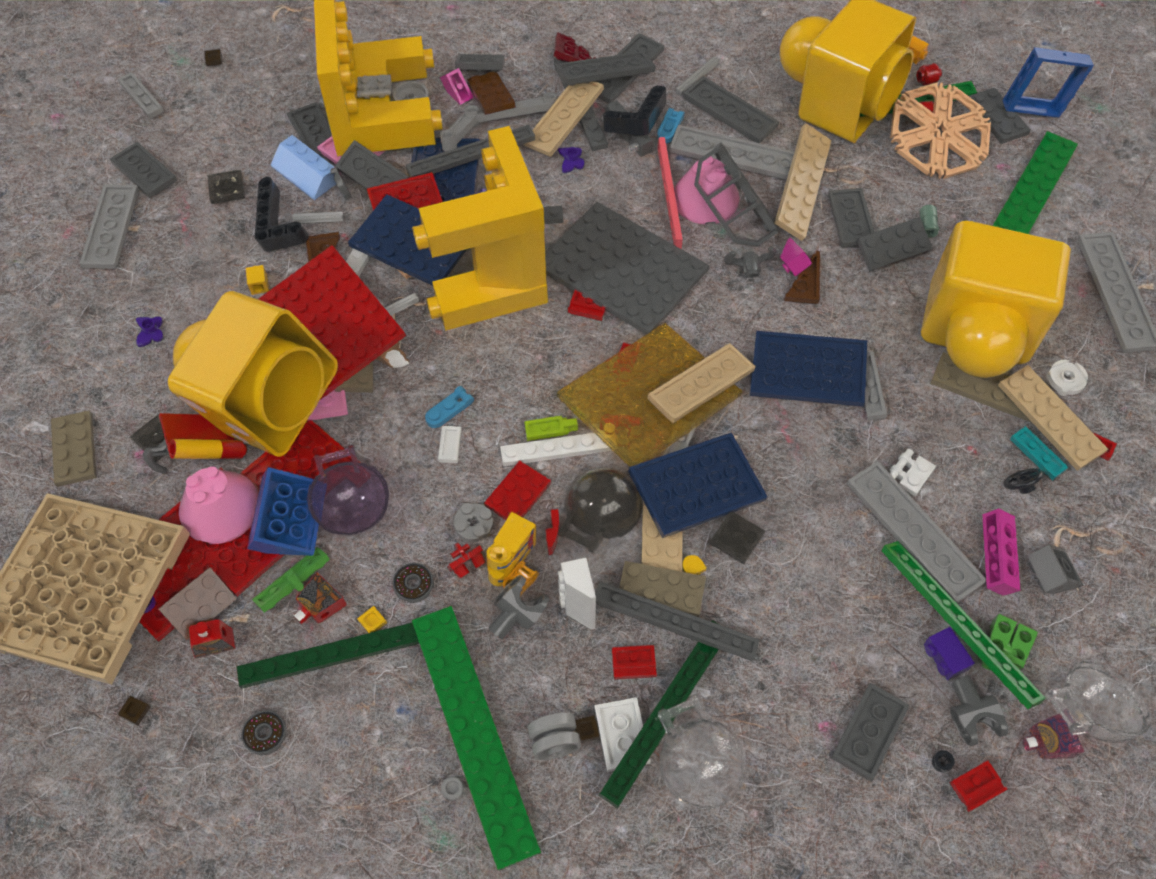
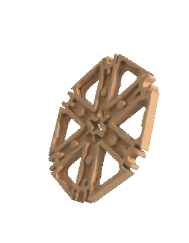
M937 82L904 92L900 97L902 101L898 99L894 104L890 138L893 137L891 143H899L894 148L898 150L897 153L927 176L929 174L932 177L937 172L939 179L943 174V179L968 172L977 169L982 164L979 159L984 161L988 156L991 122H987L990 118H983L982 116H984L986 110H983L984 108L957 87H952L949 84L947 89H944L943 83H940L938 86ZM927 94L933 95V112L915 100V98ZM953 99L966 106L970 112L951 118ZM900 115H906L921 127L900 132L898 129ZM974 129L981 132L980 147L960 133ZM930 143L929 161L927 164L920 162L909 152L910 148ZM948 147L962 157L966 164L949 169L947 167Z

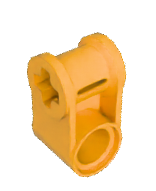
M521 560L504 579L503 589L515 577L522 575L526 578V582L522 587L521 596L536 581L539 572L537 570L533 571L525 565V561Z

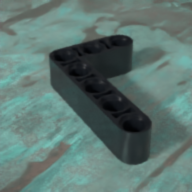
M661 85L654 86L637 113L621 111L604 112V131L630 135L649 134L666 105V87Z
M264 177L258 183L255 240L266 252L301 245L309 238L308 233L298 221L278 225L280 190L271 177Z

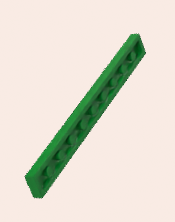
M899 541L884 545L881 551L888 560L896 566L901 574L908 579L915 589L956 631L958 636L968 644L973 652L980 657L987 667L1016 696L1021 704L1029 710L1046 699Z

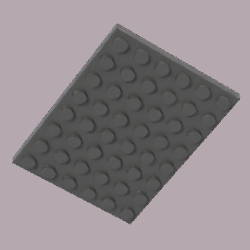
M596 202L545 253L546 275L573 291H579L583 297L591 298L593 303L600 307H606V311L648 336L652 334L709 270V265L599 202Z

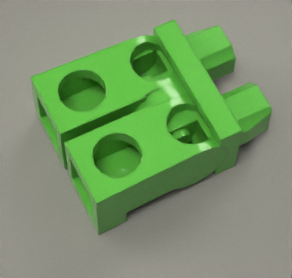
M998 614L992 620L988 637L1021 670L1024 668L1025 661L1038 632L1022 624L1015 628L1016 621ZM982 661L981 666L987 670H990L987 667V665Z

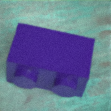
M951 627L928 637L924 643L926 653L929 657L933 658L939 673L945 676L947 681L968 671L975 664Z

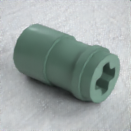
M925 205L919 210L920 219L928 238H932L939 233L937 208L934 205Z

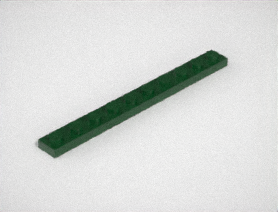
M700 642L696 644L598 796L618 809L719 649Z
M408 623L236 666L239 687L243 689L420 643L413 623Z

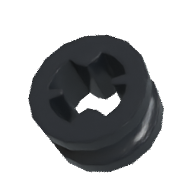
M946 750L938 751L932 758L933 768L941 773L948 772L955 764L953 755ZM944 757L946 758L945 761H948V764L942 766L940 765L941 762H938V759Z

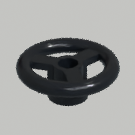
M1037 468L1018 471L1005 479L1004 487L1010 490L1019 489L1021 494L1030 493L1036 489L1035 484L1043 478L1044 473L1041 469ZM1012 481H1017L1016 484H1010Z

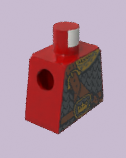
M317 572L297 595L296 600L301 609L293 616L301 625L309 617H312L319 624L344 608L347 604L343 596Z
M220 619L199 622L189 627L190 643L195 659L236 649L233 629Z

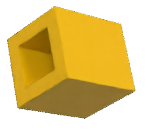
M264 266L247 267L246 278L251 295L268 292V277Z

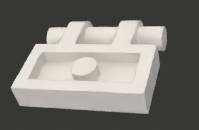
M907 449L905 453H901L898 458L899 461L891 467L889 474L894 479H900V486L915 497L934 471L936 465L921 456L916 461L911 458L914 454L913 450ZM904 466L910 468L907 473L902 470Z

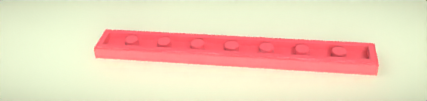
M659 137L658 155L673 244L682 249L683 238L665 137Z

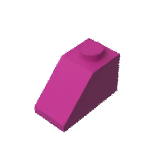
M459 68L440 77L447 93L459 105L474 98Z
M789 238L780 258L784 262L782 267L785 271L797 276L810 266L812 262L806 253Z

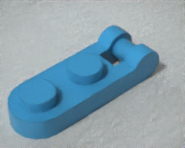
M669 108L658 129L657 139L665 137L666 144L670 143L673 140L678 125L684 119L685 112H677Z
M463 386L457 387L452 394L428 410L425 415L427 425L431 428L441 427L471 405L474 397L471 394H467Z

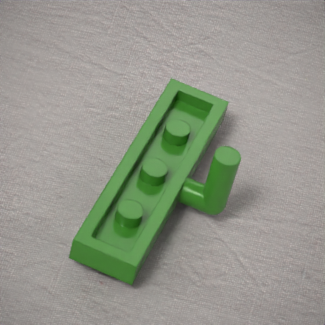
M316 547L313 556H305L252 600L265 613L273 608L283 597L289 595L293 589L302 591L304 589L302 582H305L310 575L322 568L330 560L329 557L320 548Z

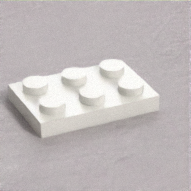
M637 697L594 705L607 772L616 769L643 727ZM649 758L648 762L646 763V765H647V764H651L650 758Z

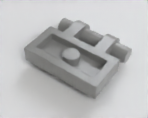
M391 75L358 77V98L370 99V97L374 96L384 98L391 95Z

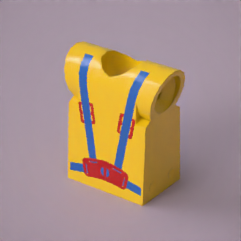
M513 512L510 513L495 537L493 545L487 549V568L490 583L495 586H503L504 579L521 560H525L536 545V524Z

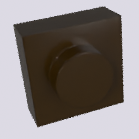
M220 49L204 51L206 66L222 64Z
M130 695L117 715L138 726L151 707Z
M594 715L575 720V732L579 734L581 743L600 739Z

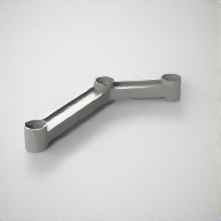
M547 92L543 94V97L515 101L516 108L487 115L483 113L481 107L475 105L466 106L464 113L449 129L440 133L442 149L446 152L457 148L460 140L473 127L478 126L480 122L543 111L547 113L557 100V94Z

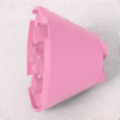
M712 156L703 161L699 184L707 195H710L732 179L724 169L725 164L714 159ZM697 161L674 187L678 213L685 219L698 224H705L706 222L720 223L694 186L698 166ZM733 183L710 200L724 220H727L736 212L740 197L738 189Z
M211 466L197 471L186 479L187 485L179 506V518L182 526L187 529L192 538L197 541L209 542V544H221L240 537L252 526L259 493L255 485L247 477L236 472L220 470Z

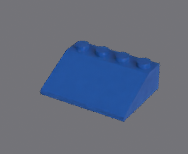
M268 467L261 479L247 549L267 554L313 556L326 482Z

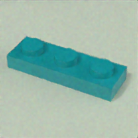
M1026 426L1010 438L1052 481L1068 469V466Z

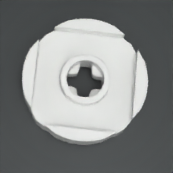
M1060 360L1053 364L1047 374V379L1059 395H1074L1084 389L1087 384L1088 374L1080 364L1069 363L1070 360ZM1064 375H1066L1067 377L1070 376L1071 379H1070V380L1066 379V378L1064 377Z

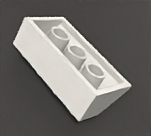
M582 558L561 563V571H558L560 606L565 608L566 615L589 629H595L596 596L587 559Z

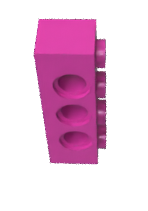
M999 508L982 514L987 589L1002 596L1021 591L1015 516Z

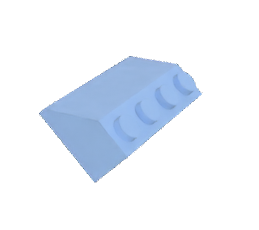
M291 135L279 144L271 162V167L314 201L336 185L335 175L331 174L330 171L334 166L295 136Z

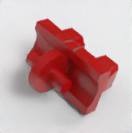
M458 542L455 543L454 547L456 550L450 553L453 559L457 556H460V558L450 563L447 568L461 579L469 573L464 563L470 560L475 569L485 563L481 553L483 551L482 547L479 545L465 554V551L470 549L469 544L466 543L461 547Z

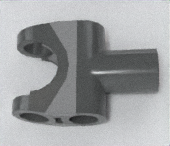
M522 575L515 577L506 585L494 601V605L501 609L502 612L488 628L502 640L516 623L526 630L529 629L540 617L549 601V597L544 593L529 602L521 600L520 594L526 582V578Z
M970 676L959 678L951 683L961 703L950 708L951 717L958 732L969 746L978 744L976 724L980 722L990 726L999 737L1008 734L1004 713L995 696L989 695L980 698Z

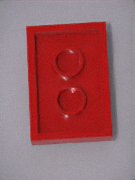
M519 461L487 498L484 506L507 520L511 512L524 517L550 486L551 480Z

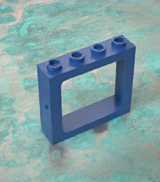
M1034 47L1003 98L1006 111L1060 118L1089 72L1093 69L1094 64L1090 55ZM1042 62L1075 66L1054 99L1022 96Z

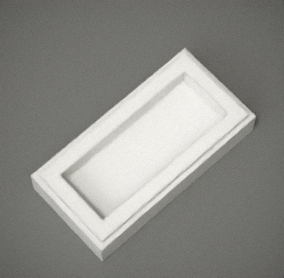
M442 426L438 462L458 463L461 427Z

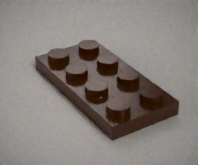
M488 72L485 75H475L467 78V84L485 115L516 108L514 99L497 72Z

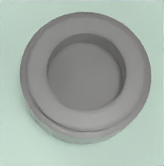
M448 777L441 785V792L445 799L456 801L463 795L464 786L459 778Z

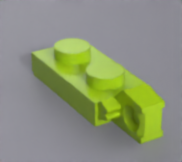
M562 415L524 422L527 441L564 436L569 434V432L578 430L577 418L567 419L562 417Z

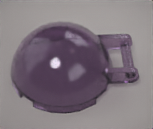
M349 445L347 449L320 457L315 455L314 459L319 475L315 477L311 485L309 484L307 495L308 508L315 521L329 533L346 537L361 535L374 528L381 521L388 507L389 490L384 476L374 466L371 467L363 462L359 463L353 445ZM351 456L352 462L338 463L323 470L322 464Z

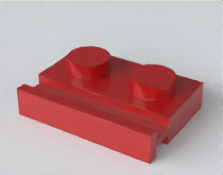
M575 290L568 307V313L602 321L606 307L598 306L593 303L591 298H585L582 296V293Z
M654 645L612 647L614 680L654 678L657 676Z
M989 760L949 782L961 802L967 807L968 812L1008 790L1002 784L1001 778Z

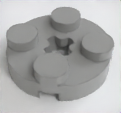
M477 503L463 504L456 512L453 520L458 536L462 540L472 543L488 537L494 526L490 509ZM476 519L479 522L474 524V526H470L469 521Z

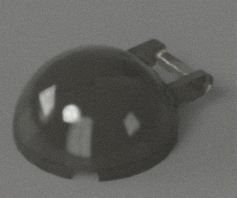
M595 467L577 476L566 492L564 509L567 518L560 527L558 535L561 537L566 536L588 548L589 552L594 553L603 538L609 539L617 536L621 538L632 531L638 523L642 511V499L632 479L620 470L611 467ZM573 524L582 532L595 536V538L591 541L571 531L569 528Z

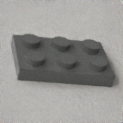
M458 54L455 61V69L459 68L463 72L469 69H473L476 72L484 70L499 72L503 69L505 55Z

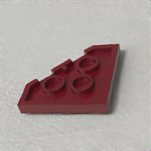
M557 32L553 53L556 59L568 62L593 59L589 55V51L582 45L578 47L572 37Z

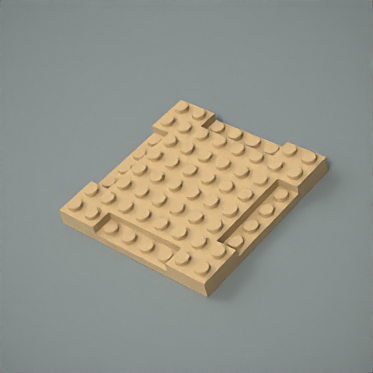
M47 493L0 571V653H9L112 685L132 647V644L129 643L132 634L166 569L173 568L190 533L181 525Z

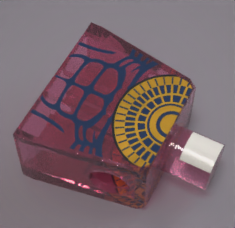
M1067 711L1036 723L1029 729L1031 736L1023 738L1024 748L1027 751L1037 749L1041 759L1076 758L1084 752Z

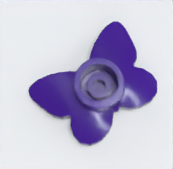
M558 148L559 154L565 159L562 164L563 173L573 171L574 167L577 169L584 168L585 162L580 158L582 154L581 148Z
M161 317L136 318V322L141 328V332L136 339L138 347H144L150 344L152 340L155 342L162 341L163 333L159 329L163 323Z

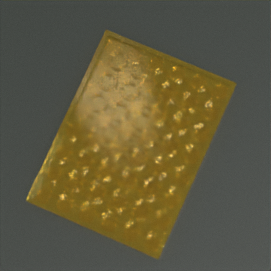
M664 323L557 391V397L615 454L631 467L651 460L695 427L740 397L742 390L733 384L675 423H672L647 399L648 394L702 361L705 357L669 325Z

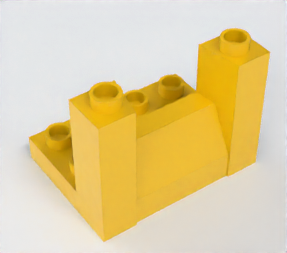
M314 0L317 77L337 156H343L354 140L371 152L436 145L434 131L443 130L440 110L431 111L429 97L391 101L390 95L384 98L374 96L370 97V99L358 98L357 96L358 77L391 75V82L427 78L426 69L435 68L432 48L423 49L421 36L353 43L351 29L348 30L346 23L348 22L345 1Z
M510 126L488 131L489 147L481 149L486 171L492 170L491 174L484 175L487 191L419 208L422 225L412 227L418 250L429 248L432 258L469 248L472 251L474 271L432 281L435 296L426 298L431 318L441 317L445 331L548 303L544 208Z

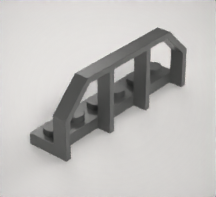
M722 142L699 159L694 186L733 242L759 246L778 233L779 226L774 224V218ZM714 154L719 161L722 160L725 164L724 169L727 174L732 175L734 178L710 195H707L699 184L703 161ZM734 183L738 189H742L744 192L743 197L746 202L751 204L725 221L710 199ZM754 208L755 215L758 218L761 217L764 221L762 224L766 231H771L759 240L736 237L728 225Z

